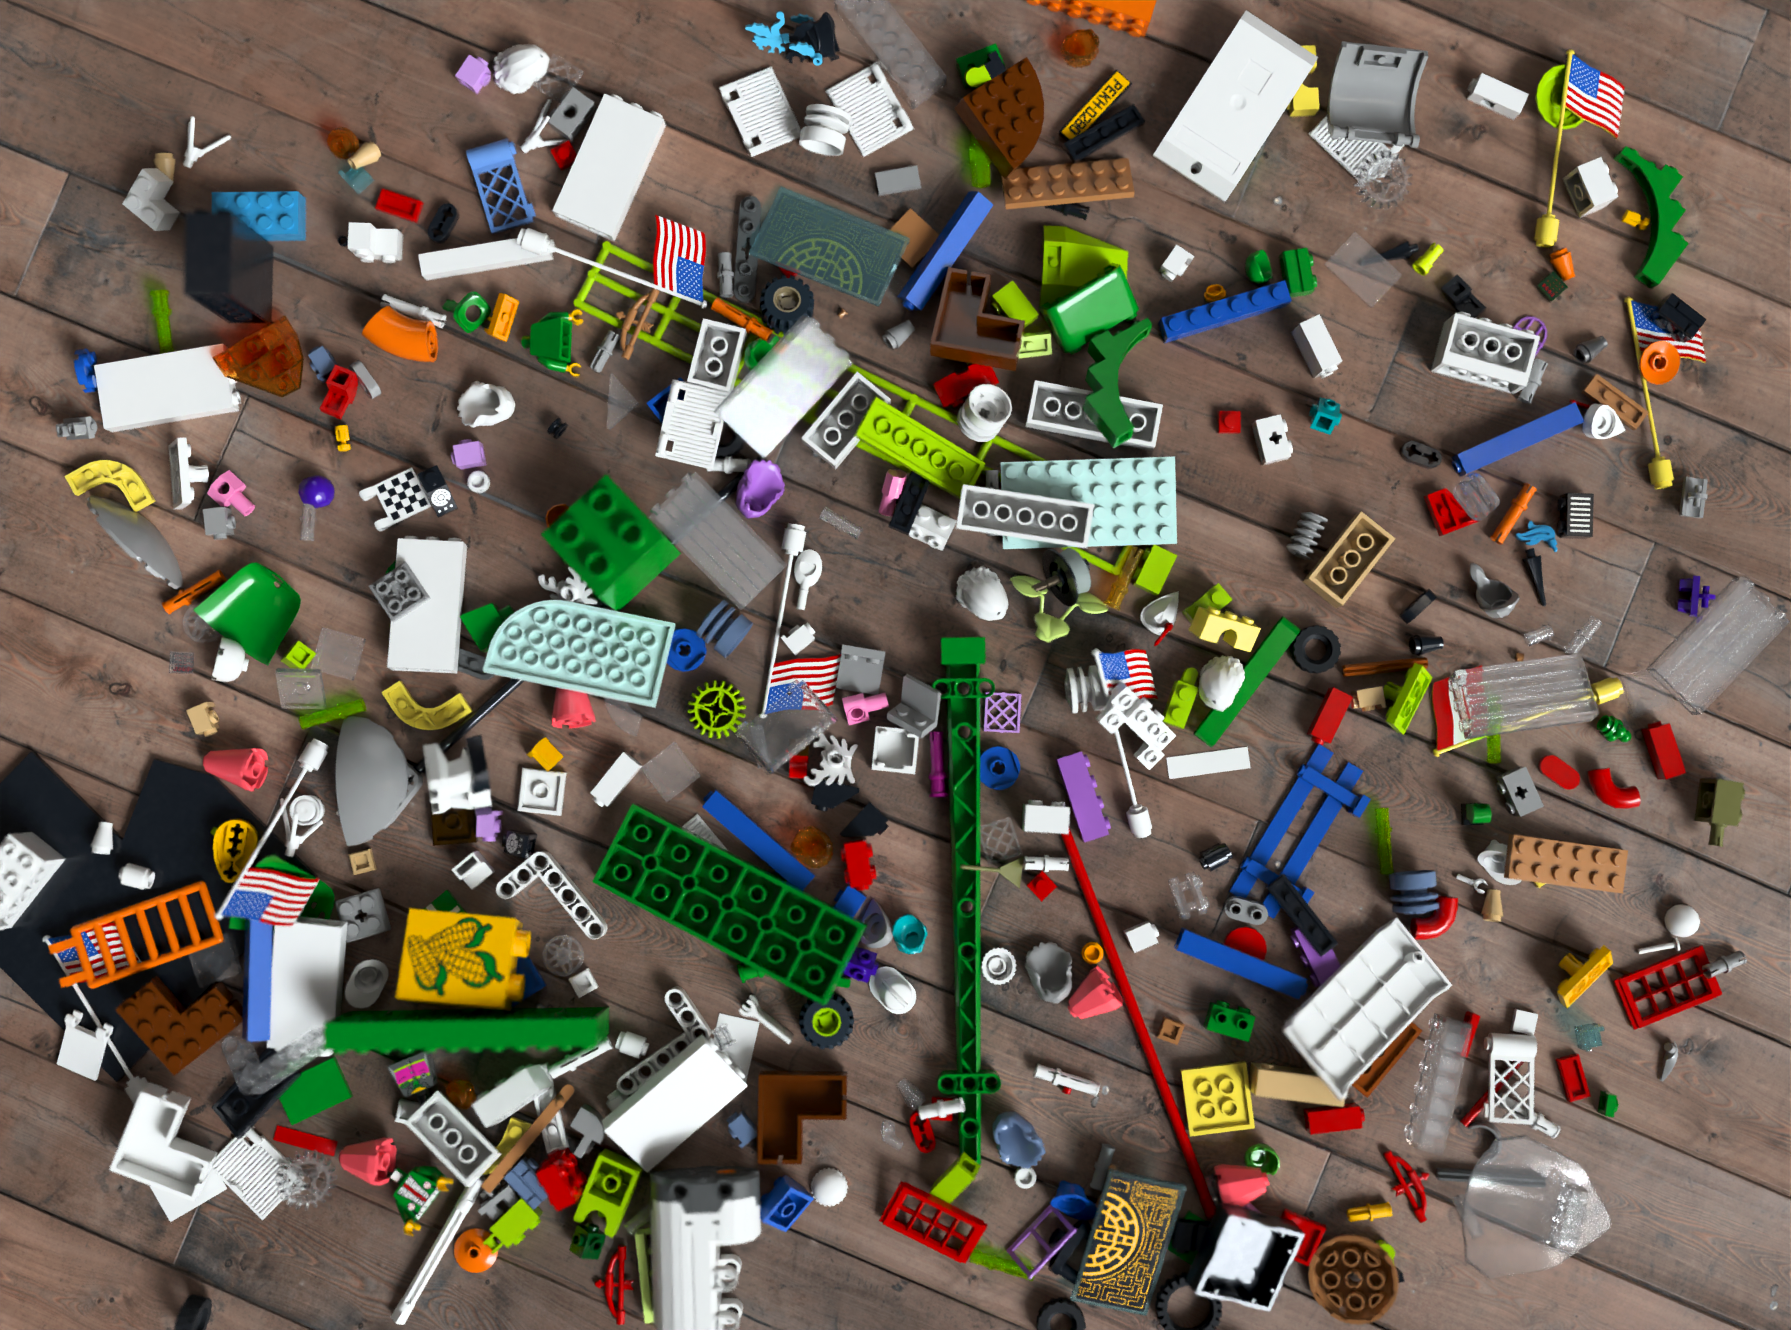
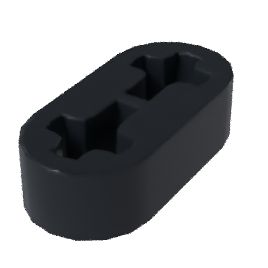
M446 203L439 207L427 230L428 236L433 242L438 244L444 243L450 236L459 219V212L455 206ZM451 210L453 216H448L446 219L444 212H449ZM441 228L443 235L436 237L433 233L434 230H440Z
M1408 441L1400 448V455L1405 461L1426 469H1433L1440 465L1442 461L1441 453L1438 450L1416 441ZM1412 446L1413 451L1419 453V455L1413 454L1409 456L1406 448ZM1433 454V459L1436 462L1429 464V459L1423 457V455L1429 456Z
M1427 589L1399 617L1406 624L1410 623L1437 596L1430 589Z

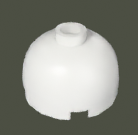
M221 638L211 680L220 682L234 681L239 677L241 671L246 672L249 659L245 658V650L241 644L228 638Z

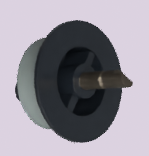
M1067 548L1061 553L1053 549L1044 552L1042 566L1046 580L1033 585L1032 588L1037 592L1050 587L1053 594L1062 604L1066 606L1075 605L1078 600V594L1088 592L1091 588L1090 565L1085 558L1083 559L1072 548Z

